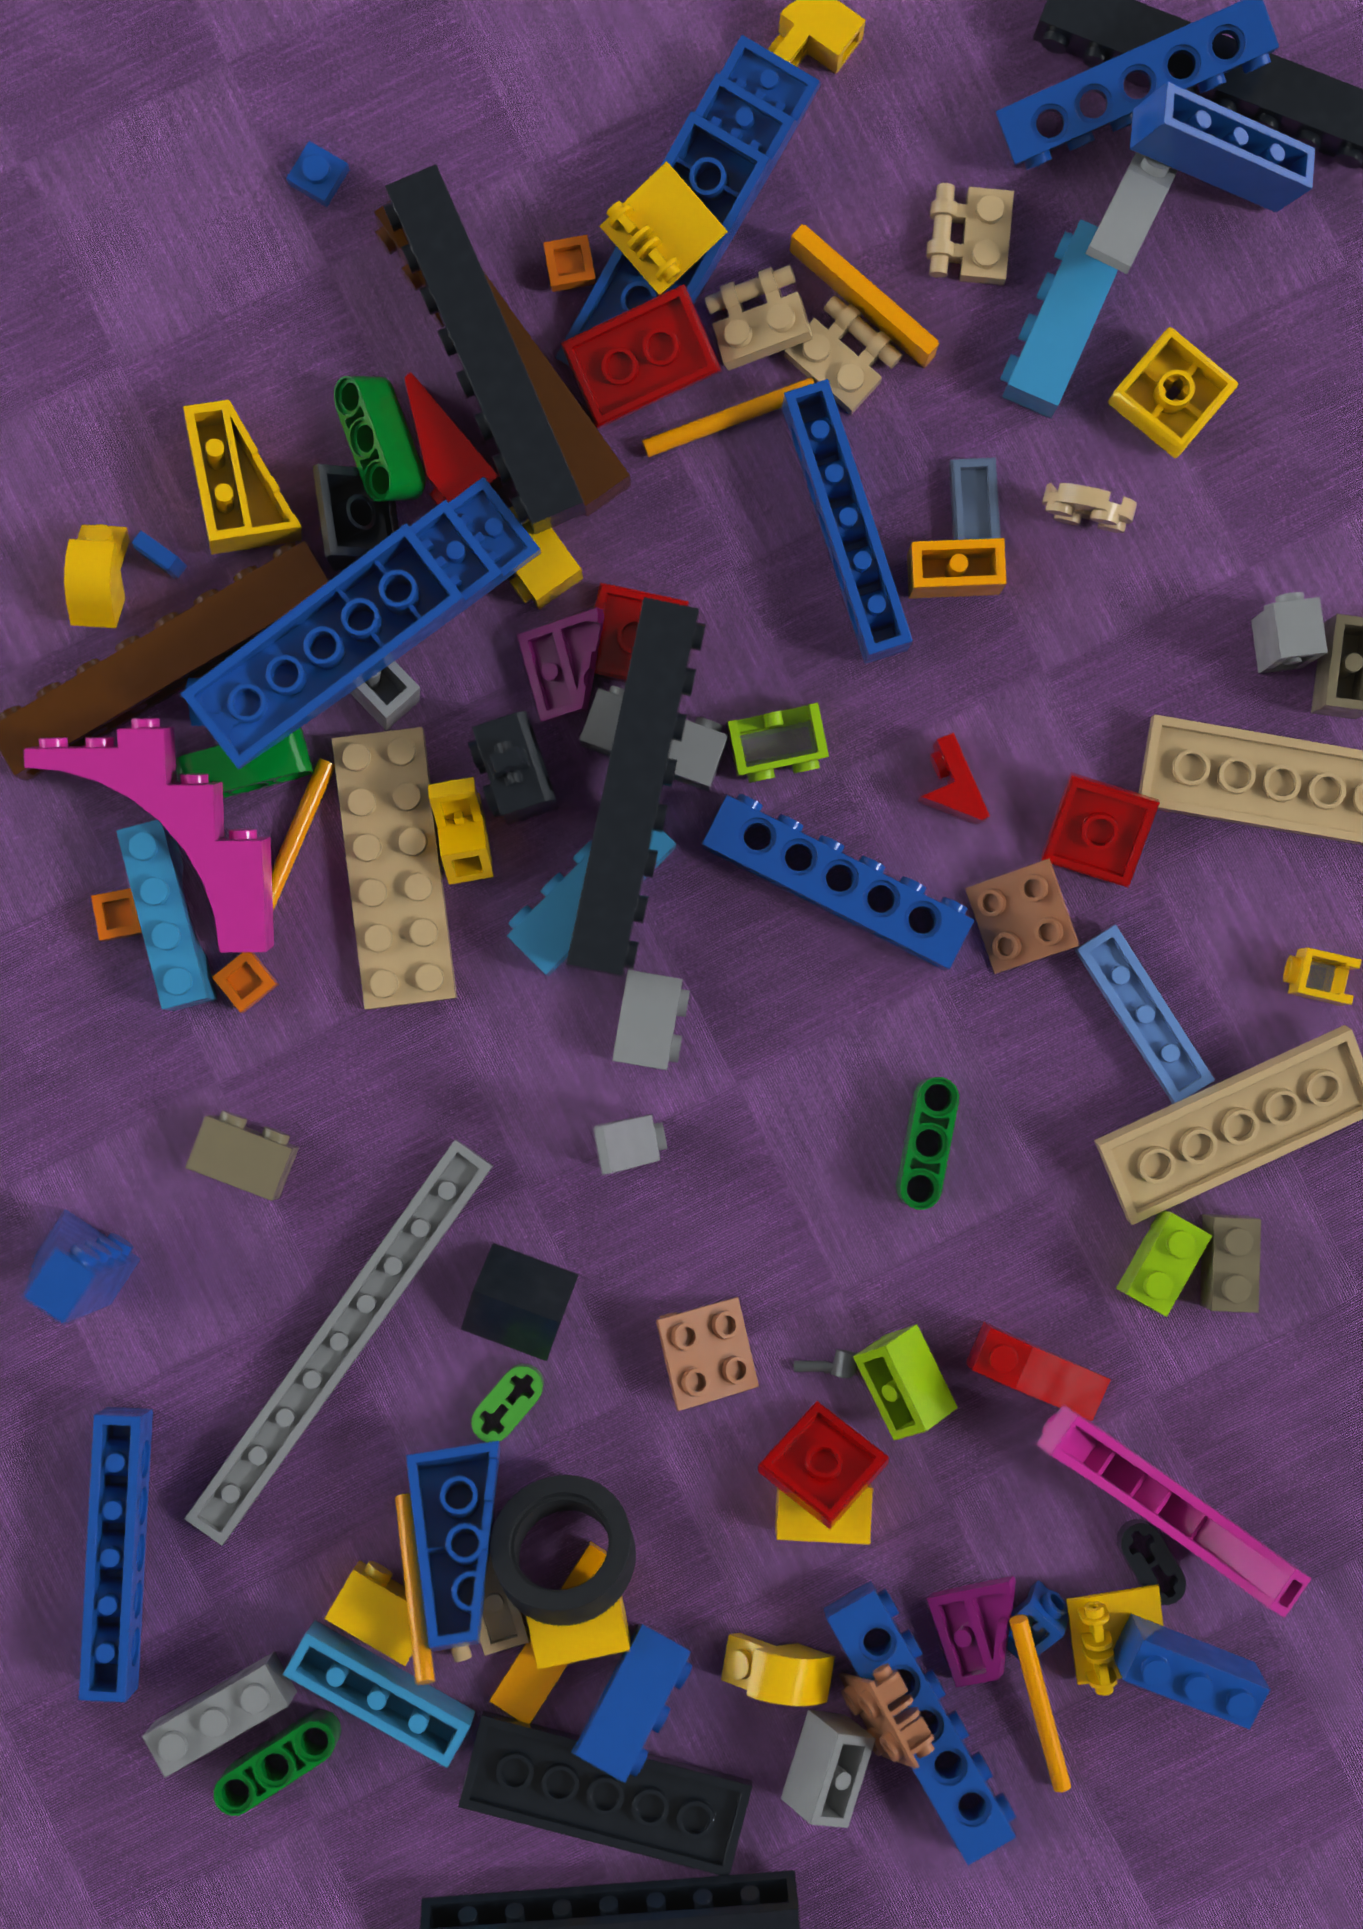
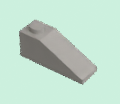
M1136 152L1085 254L1127 274L1167 195L1177 170Z
M652 1114L601 1123L593 1127L602 1175L660 1161L659 1151L668 1149L663 1122L654 1123Z

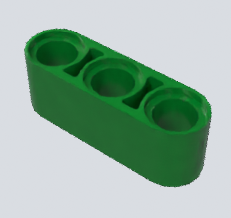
M381 376L341 377L335 385L334 403L368 496L374 501L379 502L418 499L425 488V474L391 382L386 377Z
M302 727L241 769L235 766L220 745L176 758V773L179 782L180 774L207 773L209 774V782H223V799L296 780L313 773Z
M929 1077L922 1080L916 1086L912 1099L896 1182V1191L899 1198L906 1205L917 1210H926L933 1207L939 1201L959 1106V1092L950 1080L943 1077ZM934 1084L943 1086L948 1094L946 1105L938 1111L931 1110L925 1103L926 1090ZM924 1130H933L939 1138L938 1149L929 1156L921 1155L916 1148L917 1136ZM917 1175H924L930 1182V1192L925 1199L914 1201L907 1193L908 1182Z
M326 1709L311 1711L231 1763L225 1769L214 1788L213 1799L216 1806L221 1812L229 1816L244 1814L324 1762L332 1754L340 1738L341 1724L339 1719ZM309 1728L322 1729L328 1737V1743L324 1745L312 1743L307 1737L306 1730ZM272 1753L283 1755L287 1759L289 1768L286 1770L274 1769L268 1762V1755ZM232 1779L243 1781L249 1789V1794L245 1796L234 1794L228 1785L229 1781Z

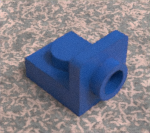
M1039 1580L1030 1587L1027 1599L1015 1607L1011 1615L1013 1617L1024 1614L1028 1617L1037 1656L1064 1636L1069 1620L1067 1605L1063 1598L1057 1592L1049 1590ZM1010 1627L1007 1649L1019 1660Z

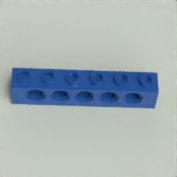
M1242 0L995 111V115L1014 166L1024 163L1026 170H1030L1052 160L1050 151L1067 144L1069 151H1073L1095 141L1093 132L1110 125L1112 132H1116L1132 125L1133 108L1166 82L1186 90L1198 86L1201 94L1226 83L1224 74L1242 66L1244 74H1247L1271 63L1269 54L1276 51L1280 46L1264 0ZM1229 34L1235 39L1237 51L1233 58L1220 59L1214 54L1212 42L1215 36ZM1182 53L1191 59L1193 70L1188 78L1176 79L1169 73L1168 60L1172 55ZM1140 73L1147 78L1149 91L1145 97L1133 99L1125 93L1123 83L1128 75ZM1087 93H1099L1106 102L1105 112L1098 118H1088L1080 110V100ZM1048 111L1057 113L1063 121L1062 131L1052 138L1042 136L1036 127L1038 117Z
M826 379L785 392L782 410L864 664L908 651L913 639L829 380Z
M739 793L736 799L728 795L726 796L702 843V849L943 971L951 968L974 922V919L965 915L968 910L967 907L947 897H943L941 902H938L924 895L927 889L924 885L905 876H902L900 881H897L883 874L886 867L869 857L861 855L859 861L843 854L844 845L825 835H820L818 840L802 833L804 825L788 816L779 814L776 820L760 812L763 805L744 794ZM751 827H761L768 832L770 843L762 850H753L744 841L745 832ZM793 847L805 849L810 855V866L803 871L792 870L786 864L785 853ZM832 868L845 869L851 877L850 888L843 892L832 890L826 881L827 872ZM882 888L890 894L892 904L887 912L878 913L870 908L867 901L870 890ZM924 909L931 915L932 927L928 933L920 934L910 927L909 915L912 910Z
M106 1407L94 1414L78 1698L81 1701L126 1702L139 1688L153 1409Z
M870 1580L824 1607L826 1619L859 1677L873 1681L875 1677L872 1672L879 1666L887 1663L892 1670L906 1669L912 1673L910 1681L905 1685L908 1692L904 1695L910 1694L913 1702L893 1716V1718L912 1707H918L919 1711L929 1710L935 1714L933 1722L928 1726L934 1737L931 1742L934 1750L922 1758H918L914 1754L919 1767L912 1769L967 1865H971L1017 1838L1010 1823L1017 1818L1015 1812L1003 1792L996 1796L987 1783V1780L993 1777L992 1772L980 1751L973 1755L969 1752L963 1741L970 1736L956 1710L950 1714L946 1712L940 1701V1698L944 1697L946 1693L934 1671L930 1670L924 1673L916 1658L923 1653L911 1631L908 1629L901 1633L893 1617L898 1615L899 1611L886 1588L878 1592ZM873 1628H882L888 1632L886 1642L879 1647H871L864 1643L866 1633ZM952 1751L958 1754L956 1763L950 1768L943 1769L934 1764L937 1756L942 1752ZM975 1792L981 1795L979 1804L972 1809H964L958 1806L960 1798L966 1793Z

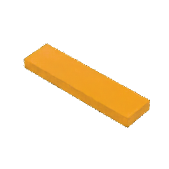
M803 224L799 226L791 235L789 251L849 304L852 303L862 312L865 318L880 331L885 332L896 345L925 368L935 357L939 340L808 226Z
M590 1541L559 1590L570 1589L588 1581L603 1564L607 1551ZM531 1636L529 1643L523 1645L489 1700L517 1720L528 1724L531 1723L569 1664L537 1670Z

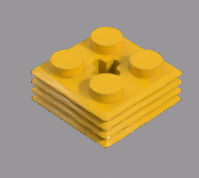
M1169 327L1114 390L1108 403L1173 458H1177L1238 387V382L1175 329ZM1175 386L1180 390L1177 396L1178 399L1170 400L1165 396L1166 389L1169 390Z

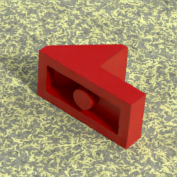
M954 732L937 739L932 745L935 752L930 754V760L938 778L943 779L946 777L949 784L922 795L917 801L975 825L986 821L990 814Z

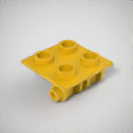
M667 161L625 202L622 203L620 200L615 202L606 212L609 217L599 226L659 295H662L728 233L725 227Z
M1158 1584L1066 1599L1077 1685L1090 1684L1095 1689V1693L1100 1696H1107L1114 1692L1113 1687L1117 1685V1679H1121L1122 1676L1114 1661L1113 1648L1130 1614L1164 1626Z

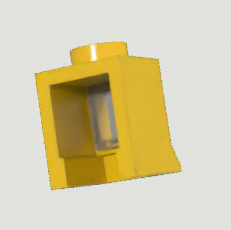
M1308 947L1297 949L1296 956L1290 955L1286 961L1283 981L1290 983L1288 994L1337 1006L1352 1005L1354 996L1344 994L1349 970L1360 969L1362 960Z

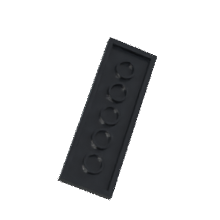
M483 1710L458 1807L720 1876L730 1875L753 1787L752 1780L648 1754L638 1775L634 1777L629 1774L624 1783L571 1753L579 1735L533 1723L528 1724L514 1718Z

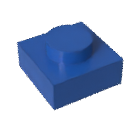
M308 141L286 180L289 186L328 207L349 173L350 168L344 160Z

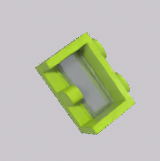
M818 703L726 722L737 776L747 774L749 783L775 778L774 768L792 765L793 774L820 768L818 759L829 757Z

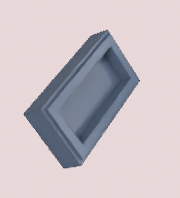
M996 457L950 460L949 476L953 540L1001 538Z

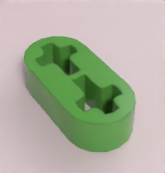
M521 1363L514 1365L505 1373L477 1406L472 1415V1429L480 1440L484 1442H500L511 1433L535 1405L543 1392L544 1380L540 1371L531 1364ZM527 1374L533 1378L530 1387L534 1393L530 1396L528 1393L523 1392L513 1403L508 1398L516 1385L511 1378L516 1375L522 1379ZM503 1404L508 1408L500 1421L504 1428L500 1431L494 1427L488 1432L482 1427L486 1419L481 1413L486 1411L492 1414Z

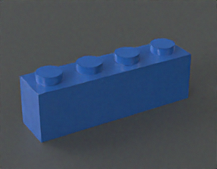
M1166 82L1133 108L1130 149L1275 213L1310 191L1313 187L1314 147L1175 84Z

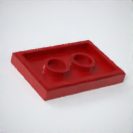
M684 284L560 343L593 420L599 429L722 372Z

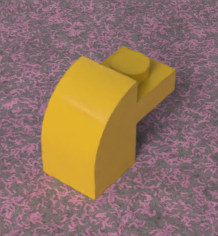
M796 0L780 13V35L775 38L768 50L796 67L809 54L833 73L837 74L862 41L866 20L838 0Z
M82 524L77 539H69L65 556L64 589L71 626L117 628L125 602L120 570L130 542L127 527Z
M474 777L428 785L429 800L438 828L440 856L448 884L494 877L486 821L480 793L477 792Z
M733 1633L728 1636L721 1680L747 1690L746 1696L769 1703L787 1706L823 1704L828 1701L835 1656L799 1643L775 1646L742 1633Z

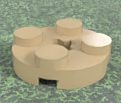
M1052 483L1047 484L1042 504L1046 506L1045 511L1054 514L1053 519L1056 521L1080 525L1081 519L1084 518L1099 522V529L1114 533H1124L1126 524L1133 522L1137 505L1134 500L1123 496L1122 504L1119 505L1109 501L1111 495L1109 491L1070 483H1060L1058 490Z

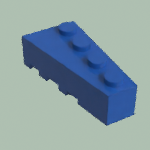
M65 1209L34 1256L35 1260L31 1266L33 1269L29 1273L28 1278L30 1279L26 1283L23 1298L62 1324H66L111 1305L141 1258L131 1252L134 1246L126 1239L115 1233H109L107 1237Z
M499 1441L406 1455L428 1641L432 1652L476 1645L480 1642L501 1450Z

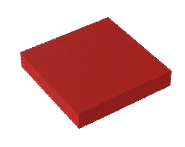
M600 582L595 608L603 609L604 621L594 676L626 683L644 597L689 606V601Z
M1071 772L1046 840L1041 861L1050 858L1051 864L1129 888L1158 810L1159 799Z
M816 1401L758 1464L757 1472L828 1529H831L888 1465L890 1457L820 1402Z

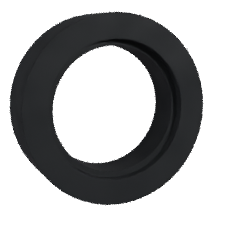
M551 1476L527 1485L517 1492L503 1507L497 1517L491 1535L490 1553L493 1568L507 1598L527 1617L548 1625L569 1626L581 1624L603 1614L623 1595L630 1583L635 1568V1540L624 1508L607 1488L591 1479L580 1476ZM577 1511L585 1513L596 1519L608 1534V1550L599 1570L583 1584L565 1590L546 1589L530 1581L521 1571L519 1563L520 1548L528 1531L539 1520L556 1512Z

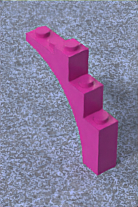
M132 718L131 727L117 729L118 746H114V737L85 738L86 746H68L67 737L39 738V746L24 749L25 768L63 771L97 781L132 799L160 821L185 850L204 884L215 917L219 953L267 952L274 946L271 838L257 837V829L253 828L229 829V837H225L223 782H209V774L207 773L180 774V782L176 781L174 727H160V718Z
M1065 1405L1046 1422L1043 1428V1435L1036 1445L1148 1520L1267 1608L1284 1618L1311 1581L1310 1577L1225 1515L1206 1504L1167 1474L1137 1455L1109 1433L1088 1419L1086 1420Z

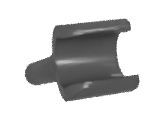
M836 1349L833 1362L825 1360H794V1372H824L847 1379L857 1372L858 1366L853 1358L857 1353Z

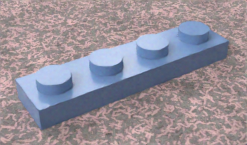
M1116 924L1074 949L1172 1104L1191 1096L1215 1080Z

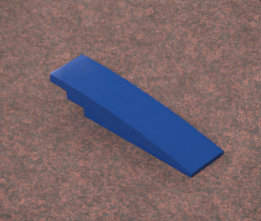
M742 34L720 74L716 72L695 112H690L661 164L662 166L667 161L728 231L664 292L666 293L684 284L693 304L731 243L821 86L820 80ZM617 246L565 340L660 296ZM561 346L555 358L570 366Z
M482 477L449 503L445 499L410 527L407 523L180 694L235 766L241 769L436 632L541 554V550L486 478Z

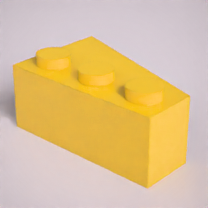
M230 400L183 406L211 555L301 541L302 526L289 508L277 482L269 473L258 453L257 447Z

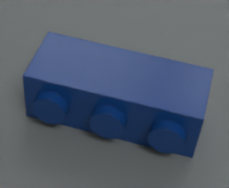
M1130 1614L1113 1648L1114 1661L1123 1681L1249 1730L1271 1690L1254 1661L1134 1614Z
M637 1624L631 1636L630 1650L622 1653L571 1753L624 1783L629 1774L636 1777L649 1753L643 1746L651 1730L658 1734L669 1715L671 1707L665 1705L673 1687L680 1690L691 1672L693 1665L687 1662L692 1651L643 1624Z

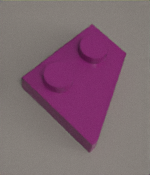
M594 608L517 634L540 722L549 723L588 710L604 621L603 609Z
M1014 1575L933 1592L927 1598L956 1688L999 1680L1003 1675L1010 1631L1009 1619L1012 1615L1016 1585Z

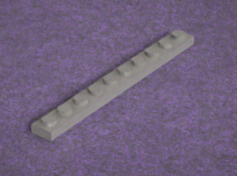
M454 1140L184 1518L221 1546L227 1541L494 1165L459 1140Z

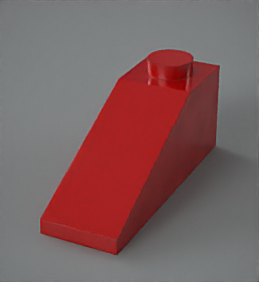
M412 372L407 374L404 379L427 477L434 489L428 495L436 506L445 499L449 503L482 477L486 478L496 492L501 489L502 485L498 474Z
M983 1322L965 1363L971 1370L1058 1408H1062L1065 1405L1090 1421H1093L1111 1381L1110 1378L986 1322Z

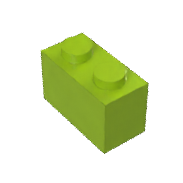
M1164 1210L1158 1213L1116 1289L1167 1317L1212 1235L1172 1212Z
M917 1324L885 1334L853 1356L894 1441L928 1431L958 1408Z

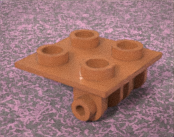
M1050 858L965 888L994 974L1080 946Z
M738 1297L682 1313H667L659 1316L660 1319L656 1320L677 1411L759 1387Z
M888 1663L883 1664L872 1672L875 1677L873 1681L843 1672L838 1674L845 1687L841 1690L845 1703L855 1715L860 1714L867 1727L866 1731L876 1738L872 1751L877 1756L882 1755V1757L888 1758L893 1762H898L915 1769L919 1767L914 1754L918 1758L930 1754L934 1750L931 1743L934 1737L923 1717L919 1716L920 1711L918 1707L909 1708L893 1718V1716L913 1702L910 1694L904 1695L908 1692V1689L898 1670H892Z

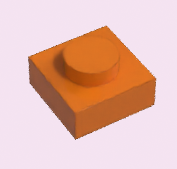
M588 234L543 242L552 292L596 284Z
M131 888L91 896L99 941L104 942L142 934Z
M242 952L212 976L240 1013L246 1012L279 985L254 952Z

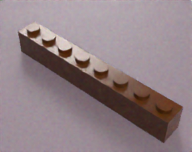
M381 206L374 211L379 225V229L374 231L375 235L389 255L395 251L399 254L405 263L400 268L412 288L418 291L427 285L421 271L413 274L410 271L401 249L402 246L408 244V241L402 229L393 231L385 210ZM485 274L584 501L585 515L588 517L631 487L630 474ZM439 313L433 314L437 323L443 328L444 324Z
M303 541L297 545L296 542H291L280 547L272 554L273 560L257 568L256 565H252L241 570L233 577L234 583L218 591L215 588L202 593L193 601L195 606L180 615L178 612H172L156 621L154 624L156 629L141 638L139 635H134L124 639L115 646L116 652L104 660L100 661L99 658L87 661L75 670L76 676L65 683H51L40 689L36 693L37 699L26 706L16 705L1 712L0 752L14 776L29 781L46 771L45 769L25 768L24 749L39 746V738L67 737L68 746H86L85 738L105 736L132 718L137 717L186 688L188 678H202L328 583V577L307 543Z

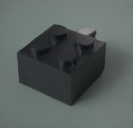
M526 711L515 712L472 727L475 740L469 741L468 746L474 764L479 769L480 774L487 772L490 784L482 787L489 809L493 812L494 817L502 816L507 825H511L559 809L531 721Z

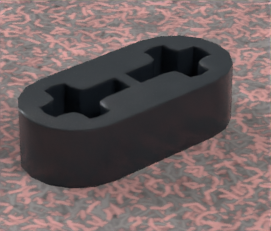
M1133 1519L1124 1523L1117 1534V1545L1140 1586L1156 1585L1158 1583L1151 1568L1158 1565L1166 1576L1174 1575L1169 1581L1171 1589L1168 1592L1164 1593L1159 1588L1161 1605L1177 1603L1185 1593L1186 1580L1160 1533L1150 1523L1142 1519ZM1136 1531H1139L1143 1536L1150 1534V1538L1145 1541V1544L1151 1556L1146 1559L1136 1548H1131L1130 1550L1128 1548L1134 1542L1131 1535Z

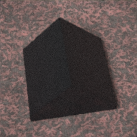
M316 464L313 466L325 557L335 571L343 570L399 529L396 502H379L371 499L365 490L357 467Z
M493 1242L472 1291L461 1330L547 1361L579 1274Z

